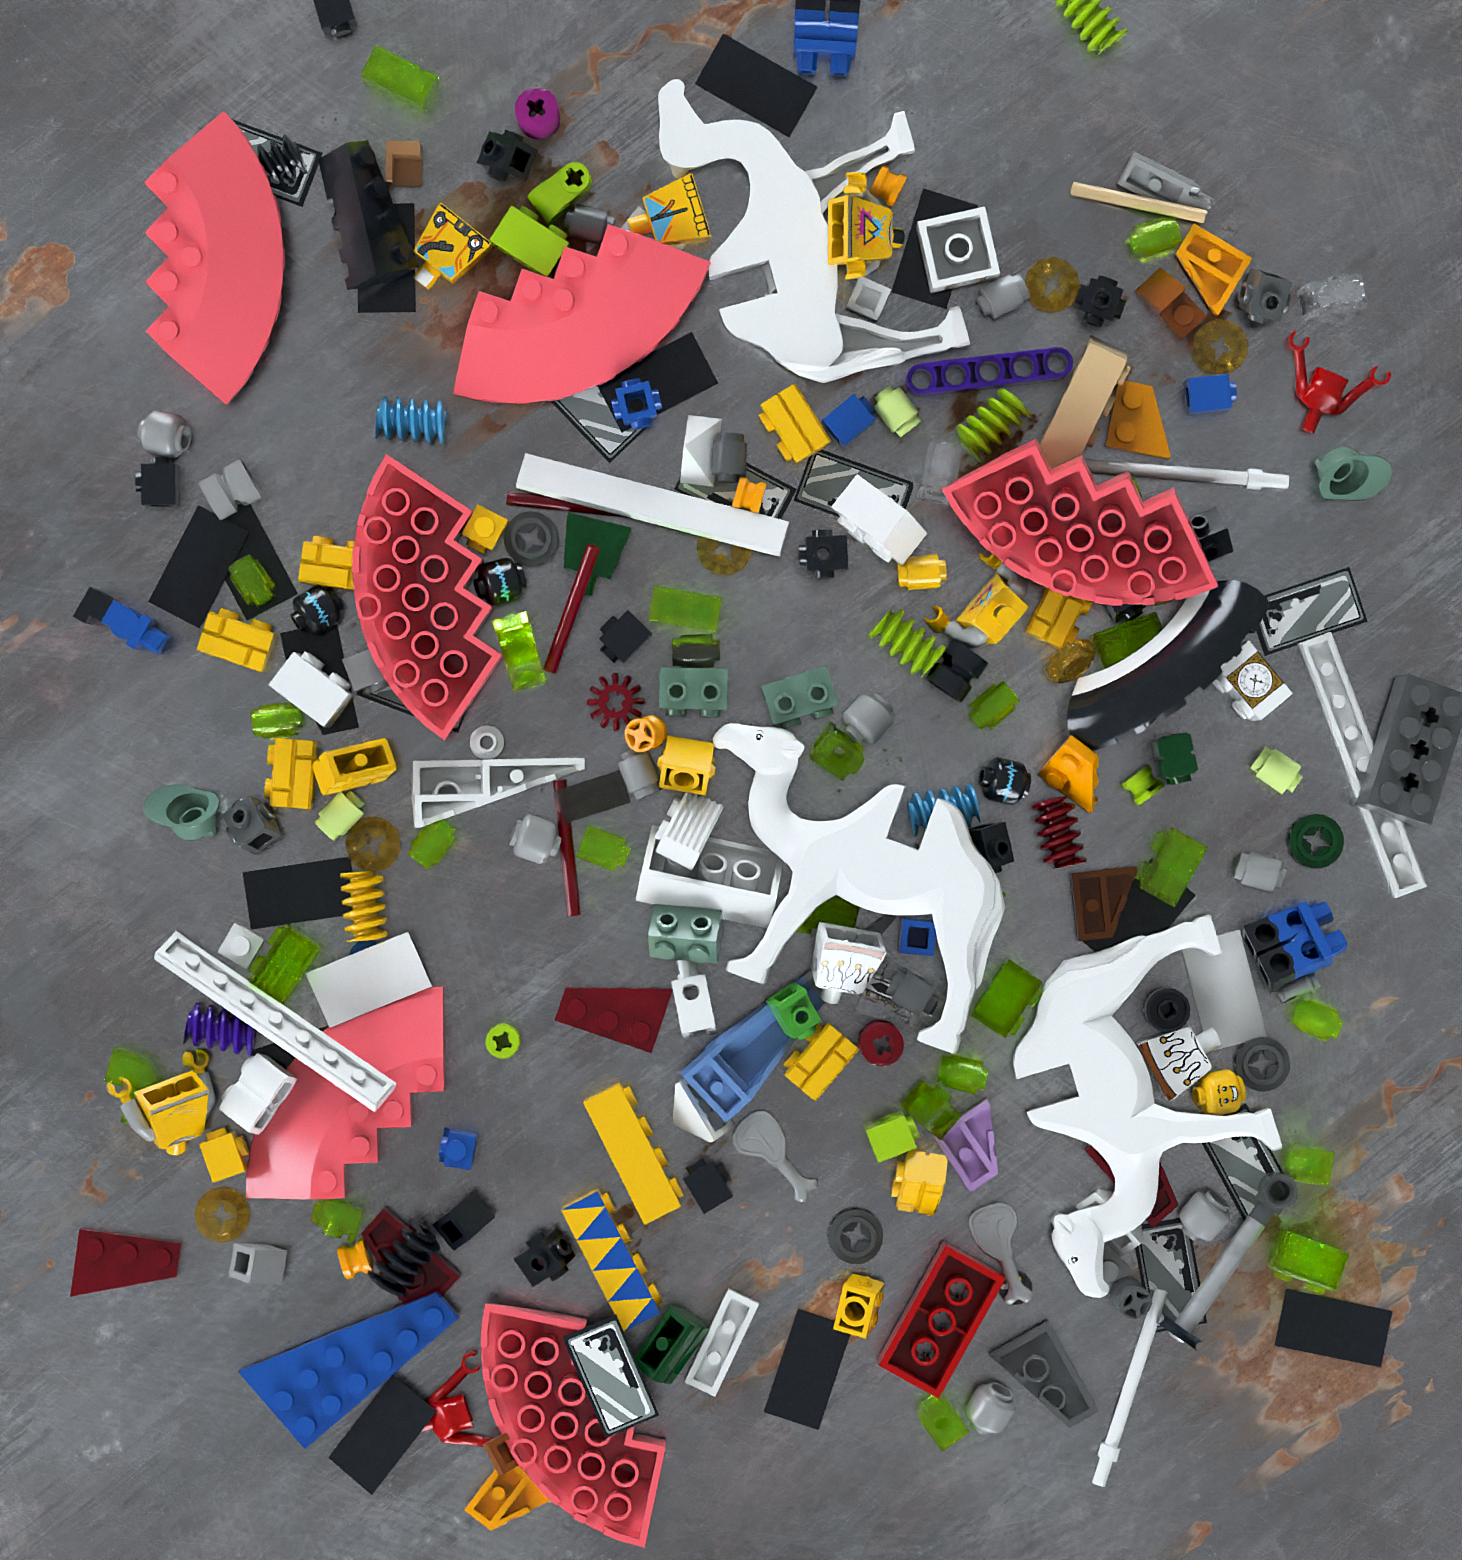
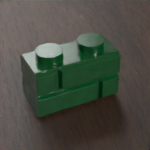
M1187 732L1152 739L1149 745L1152 757L1156 758V761L1153 762L1156 776L1160 779H1166L1167 785L1191 781L1190 774L1198 770L1195 754H1191V751L1194 750L1191 734H1187Z
M670 1306L662 1318L663 1321L658 1323L635 1356L639 1369L653 1381L665 1384L673 1383L710 1330L707 1325L687 1309Z

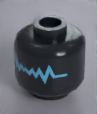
M507 557L482 564L478 569V578L473 580L478 598H485L491 606H499L518 600L522 595V590L527 587L521 565L518 562L514 563Z
M315 585L293 599L294 612L290 614V617L300 632L306 629L312 635H320L340 622V612L343 610V605L331 587L325 589L321 585Z
M996 757L989 762L987 767L983 766L978 776V785L982 786L986 799L1014 805L1020 799L1027 797L1031 786V774L1027 772L1025 765L1021 762Z

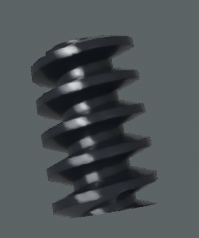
M286 134L283 135L282 147H279L273 139L270 140L269 152L261 144L257 145V157L268 175L267 178L270 186L271 177L277 183H283V172H286L291 179L296 178V167L304 174L308 173L297 143L292 142Z
M413 1218L408 1220L413 1228L412 1232L404 1228L399 1231L405 1241L401 1242L397 1239L391 1241L397 1251L395 1253L387 1249L383 1251L388 1262L375 1261L374 1264L380 1272L377 1274L370 1270L367 1271L369 1277L377 1286L396 1296H403L407 1291L405 1285H412L415 1281L414 1275H420L423 1271L422 1264H429L432 1260L431 1254H437L440 1250V1245L435 1235L425 1225Z

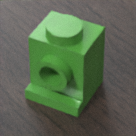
M795 982L790 983L765 1001L784 1034L792 1039L796 1037L798 1039H805L815 1033V1025L822 1020L807 996L806 989ZM802 1011L803 1014L796 1018L797 1013Z

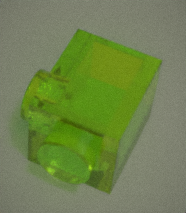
M923 1080L900 1105L940 1141L963 1116L949 1103L953 1097L939 1084L932 1088Z
M1294 1143L1293 1151H1288L1286 1171L1290 1172L1289 1177L1294 1181L1330 1186L1335 1152L1328 1148Z
M942 1394L939 1399L930 1396L919 1405L921 1410L916 1413L917 1417L942 1452L970 1432L968 1426L945 1394Z

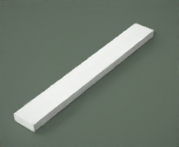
M525 453L516 482V488L779 557L789 526V521Z
M1328 632L1298 644V647L1357 800L1374 744L1332 633ZM1359 807L1393 898H1398L1427 887L1404 823Z
M175 931L155 952L154 959L372 1111L375 1112L395 1090L396 1083L179 932Z

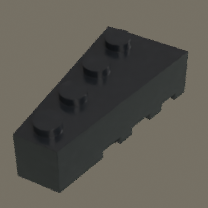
M369 141L345 143L319 158L318 161L327 201L333 203L335 209L334 217L331 218L335 231H340L343 248L338 250L341 263H347L349 277L345 279L347 291L389 283L418 268L414 250L403 229L401 218L395 209L387 183L383 179Z

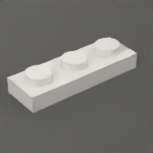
M730 1288L727 1289L709 1327L710 1330L706 1334L686 1375L685 1383L714 1397L716 1396L758 1308L759 1302Z

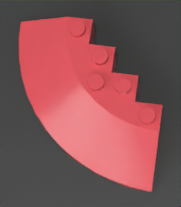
M223 111L168 157L144 182L168 207L144 233L168 256L161 266L145 281L169 306L146 332L169 356L224 404L228 405L250 378L262 352L265 351L269 343L268 339L274 322L277 320L281 305L285 249H283L280 223L282 221L275 195H273L267 178L268 175L242 130Z
M608 224L597 257L564 247L554 279L522 269L511 301L481 291L478 292L467 324L453 394L483 402L529 404L570 397L575 393L601 385L615 378L617 374L650 354L670 330L675 328L680 321L679 318L686 311L690 302H693L700 290L711 262L643 235Z
M1034 439L997 457L942 488L956 515L987 551L989 550L1012 571L1035 583L1050 588L1051 591L1068 597L1073 596L1083 600L1095 601V603L1122 606V604L1152 605L1175 599L1177 601L1219 587L1175 487L1143 501L1129 471L1097 485L1083 455L1051 469L1038 440Z
M386 454L372 478L357 522L352 553L356 609L369 651L389 687L423 725L445 740L503 657L501 653L475 637L494 608L466 590L479 567L484 562L482 558L456 542L473 511Z
M443 986L424 989L322 1031L396 1083L395 1090L375 1112L299 1059L295 1058L286 1070L297 1078L294 1087L278 1106L273 1118L259 1135L254 1134L246 1172V1198H345L349 1194L348 1164L378 1163L381 1160L380 1128L411 1127L414 1124L413 1092H440L447 1089Z
M485 1303L481 1327L483 1381L495 1423L501 1435L507 1432L510 1438L505 1442L512 1456L528 1477L537 1485V1488L556 1506H560L573 1516L574 1519L603 1532L604 1535L613 1539L645 1548L666 1448V1440L634 1433L635 1426L605 1438L562 1338L585 1328L587 1319L550 1311Z

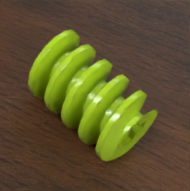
M1056 0L1055 4L1057 7L1068 5L1063 13L1065 18L1076 16L1071 24L1073 29L1084 27L1079 38L1081 40L1092 38L1087 46L1088 51L1100 49L1097 54L1099 55L1116 44L1128 32L1127 28L1115 30L1116 25L1121 19L1116 17L1108 20L1107 16L1113 8L1111 6L1100 8L1099 5L1102 0Z
M1000 388L997 391L1000 401L992 397L987 400L990 411L980 406L977 408L979 419L971 415L966 418L969 428L961 424L956 427L961 442L979 462H982L979 455L980 450L989 455L992 453L989 445L990 441L998 445L1002 444L999 436L1000 432L1011 436L1013 435L1009 426L1011 423L1020 428L1023 426L1020 419L1021 414L1030 419L1032 418V414L1013 393Z
M891 608L869 633V637L872 639L881 634L882 638L879 646L882 648L890 643L893 644L889 655L894 656L902 652L903 655L899 663L903 666L912 661L910 673L913 675L922 670L923 677L944 653L946 646L941 645L933 649L932 647L936 639L934 636L923 640L925 628L920 627L913 631L915 619L910 618L902 622L905 611L900 609L892 613Z

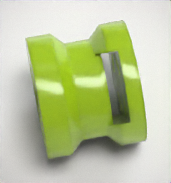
M1149 764L1141 767L1121 783L1124 789L1130 790L1133 793V800L1137 806L1148 800L1165 786L1161 780L1155 779L1152 775V768Z
M507 1023L497 1024L492 1027L485 1040L489 1053L500 1059L509 1058L514 1055L521 1042L518 1030Z

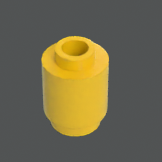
M938 554L909 556L903 565L897 562L899 588L907 587L908 590L940 588L941 581L947 580L945 560L939 561Z

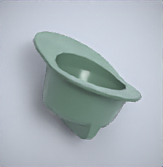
M1349 447L1335 448L1326 456H1318L1315 459L1320 480L1319 490L1325 499L1363 500L1370 498L1385 488L1390 481L1392 473L1390 463L1385 458L1376 455L1359 454Z
M166 785L154 790L147 796L143 804L144 813L149 820L170 827L181 839L195 840L203 836L213 837L216 834L215 824L216 812L219 808V798L214 793L185 785Z

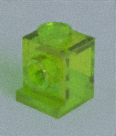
M831 721L810 748V759L842 781H844L849 773L854 775L865 760L862 757L863 746L860 743L853 742L844 732L836 728V725ZM838 746L845 752L837 754L833 749Z
M336 1198L323 1199L322 1203H315L310 1222L316 1223L315 1226L322 1227V1233L328 1236L341 1238L342 1234L348 1235L346 1242L353 1244L357 1238L365 1207Z

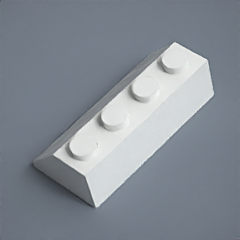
M652 825L636 901L649 904L722 910L724 920L768 929L775 908L784 862L772 850L709 837L693 869L690 870L655 852L660 843L659 840L655 839L660 826Z

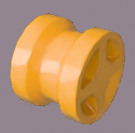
M883 164L869 192L875 198H883L887 205L893 207L908 176L902 173L896 175L890 171V167Z
M740 476L732 507L744 508L750 512L759 513L767 484L763 482L754 484L749 482L747 478Z
M655 715L634 719L627 724L625 729L626 743L636 752L642 753L658 748L664 744L667 738L666 724ZM646 727H648L651 736L648 735V732L646 731Z
M364 1239L357 1241L355 1246L346 1247L343 1245L337 1247L340 1266L346 1280L354 1278L357 1273L364 1272L368 1274V1270L373 1271L371 1256Z

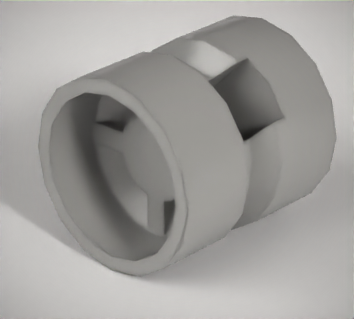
M241 459L225 466L221 476L213 473L198 482L204 496L219 520H223L237 512L238 504L241 503L247 506L262 497L256 482Z

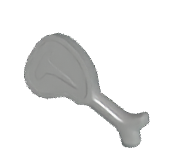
M756 1110L748 1114L737 1124L732 1134V1143L735 1148L746 1156H757L767 1160L770 1165L776 1167L791 1183L795 1192V1200L806 1202L809 1191L817 1188L818 1180L803 1177L789 1162L786 1156V1138L776 1118L766 1110Z
M995 1203L982 1207L971 1215L969 1230L977 1246L986 1255L998 1261L1002 1267L1008 1284V1293L1004 1298V1302L1012 1304L1017 1300H1021L1026 1303L1030 1301L1033 1293L1020 1280L1014 1262V1251L1011 1242L1018 1227V1217L1015 1210L1008 1204Z

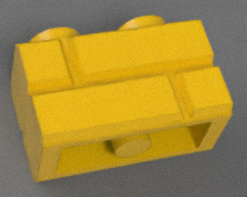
M796 383L760 404L763 412L758 417L768 433L774 430L781 441L776 446L786 462L792 459L797 465L831 444L829 436Z
M313 536L312 542L304 541L298 582L354 591L352 553L355 541H347L346 547L333 545L332 538Z
M1046 587L1024 633L1058 650H1063L1065 644L1071 647L1080 628L1075 626V623L1080 614L1087 615L1093 601L1073 596L1068 597L1051 591L1050 588Z
M223 608L219 609L218 614L210 611L198 642L197 650L265 673L278 635L270 632L272 625L253 618L250 625L237 621L238 613Z
M275 738V745L269 744L267 764L273 765L272 779L266 778L264 798L270 799V806L313 809L316 777L312 764L318 759L319 741Z
M386 738L324 752L312 764L323 796L366 786L369 783L374 784L385 781L396 770V763Z
M828 1021L824 1026L817 1023L815 1025V1033L805 1038L809 1041V1044L802 1052L795 1049L783 1063L787 1067L784 1075L815 1102L860 1050L859 1047Z
M910 1150L906 1154L905 1162L898 1161L896 1176H894L891 1197H897L896 1207L899 1211L913 1213L917 1210L919 1214L932 1216L937 1213L946 1182L948 1163L946 1155L930 1153L929 1156H926L925 1152Z

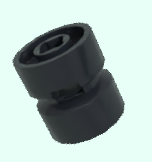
M952 639L942 654L943 662L935 663L925 679L954 700L962 703L972 689L970 681L972 679H979L989 663L963 644Z
M1157 986L1149 990L1143 997L1141 1012L1144 1020L1150 1026L1161 1032L1171 1033L1181 1029L1187 1023L1190 1017V1005L1182 992L1169 986Z

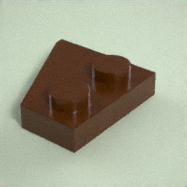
M1137 866L1070 873L1078 941L1113 938L1119 923V917L1126 904L1130 887L1136 876Z

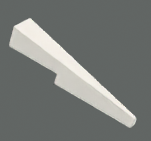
M585 758L411 761V797L414 827H424L584 770Z

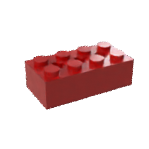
M943 1241L877 1358L878 1365L939 1399L1006 1279L1004 1275ZM958 1282H963L962 1286L965 1289V1293L963 1295L958 1293L956 1297L952 1296L950 1286L953 1283L957 1285ZM946 1312L949 1322L946 1325L941 1322L940 1327L935 1326L934 1315ZM929 1342L932 1352L929 1355L924 1353L923 1356H919L917 1346L920 1343Z

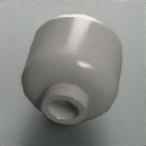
M153 411L147 416L146 420L140 422L137 435L138 439L141 440L143 449L148 454L176 458L188 449L191 441V428L181 415Z
M876 693L872 695L861 694L842 715L843 722L846 725L844 732L857 744L861 741L874 744L893 724V717L891 715L893 709L884 698Z
M527 815L523 820H516L509 845L513 846V853L517 857L542 864L548 859L549 855L556 856L562 838L556 836L557 826L554 822L534 815Z
M1212 1190L1207 1192L1197 1191L1179 1212L1180 1220L1183 1223L1181 1229L1186 1236L1194 1241H1198L1199 1238L1205 1241H1212L1230 1221L1228 1211L1230 1206L1223 1197Z
M997 1382L979 1385L965 1407L966 1416L971 1421V1428L983 1435H987L988 1432H1002L1016 1409L1015 1402L1012 1399V1392Z

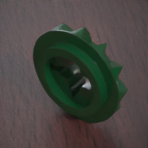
M1310 814L1298 820L1290 831L1289 847L1294 858L1304 866L1324 868L1334 863L1341 855L1344 847V836L1340 826L1332 818L1322 814ZM1321 827L1320 839L1330 844V846H1317L1316 850L1310 855L1312 851L1311 843L1307 842L1303 835L1314 836Z

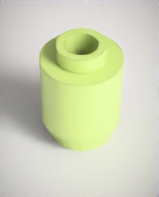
M888 386L874 397L878 403L873 408L892 433L896 432L900 438L922 422L917 415L919 411L901 387L893 390L891 386Z
M1267 746L1264 747L1250 767V769L1256 772L1255 776L1281 794L1286 789L1292 793L1303 775L1298 773L1302 766L1274 748L1272 751Z
M351 790L346 794L343 791L338 792L318 813L320 817L314 823L334 841L339 835L343 837L365 814L361 809L365 803Z

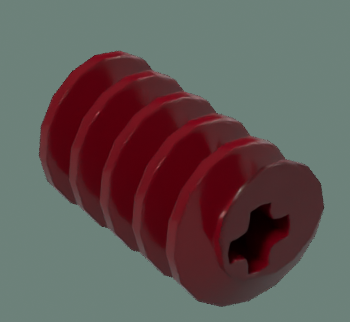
M1071 795L1039 801L1031 806L1032 810L1042 811V815L1034 819V823L1045 825L1044 829L1037 832V837L1048 838V841L1040 846V850L1051 851V855L1044 858L1043 863L1054 865L1052 869L1087 861L1086 857L1076 856V853L1082 850L1084 845L1073 842L1075 838L1081 835V831L1070 829V826L1078 822L1077 817L1067 815L1068 812L1076 808L1074 803L1064 802Z
M876 1020L867 1024L860 1031L858 1038L859 1048L865 1059L872 1065L880 1067L889 1066L897 1062L901 1057L904 1049V1040L899 1030L892 1023ZM885 1035L889 1046L887 1048L881 1047L877 1051L873 1041L875 1038L881 1040Z

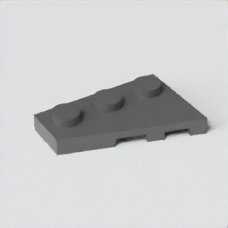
M1048 1321L989 1353L992 1359L1009 1372L1013 1378L1030 1391L1069 1428L1099 1412Z

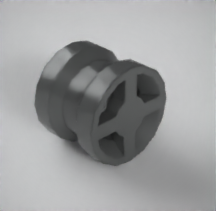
M1123 1277L1116 1281L1111 1288L1110 1299L1112 1303L1128 1319L1141 1318L1150 1310L1152 1297L1134 1277Z

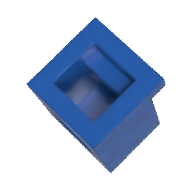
M445 1127L440 1143L439 1162H444L443 1166L471 1170L474 1163L478 1133Z

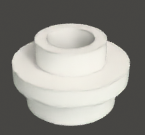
M488 725L481 726L472 733L470 747L477 757L493 759L502 752L504 738L497 728ZM484 736H490L493 739V746L490 749H484L480 744Z

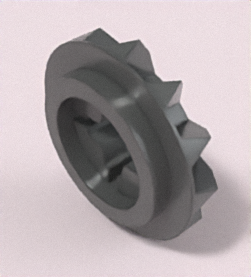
M527 511L516 515L510 520L504 532V545L508 554L516 562L527 566H536L547 562L557 549L559 537L556 526L550 518L539 512ZM536 525H538L537 537L545 545L533 544L525 553L526 541L517 533L520 531L530 534L532 529H535Z
M1258 1037L1246 1041L1237 1052L1235 1068L1238 1076L1242 1078L1248 1088L1266 1092L1276 1089L1286 1080L1290 1070V1058L1286 1049L1278 1041L1267 1037ZM1260 1050H1262L1266 1060L1277 1062V1064H1271V1066L1266 1067L1264 1079H1262V1074H1260L1258 1068L1248 1066V1064H1253V1062L1259 1060Z
M847 1210L837 1216L829 1228V1244L832 1251L839 1259L850 1264H862L870 1261L880 1251L883 1243V1231L880 1223L875 1216L864 1210ZM859 1222L861 1234L869 1238L870 1241H858L854 1249L851 1250V1239L841 1233L853 1232Z

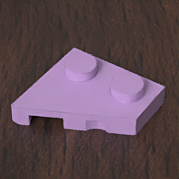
M986 1098L932 1134L970 1192L999 1174L990 1103Z

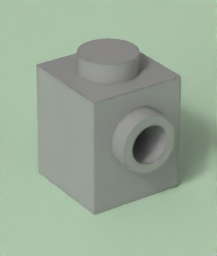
M369 649L342 659L354 692L369 688L370 692L374 693L389 687L375 664Z
M234 1243L229 1277L249 1284L282 1285L287 1251L267 1244Z

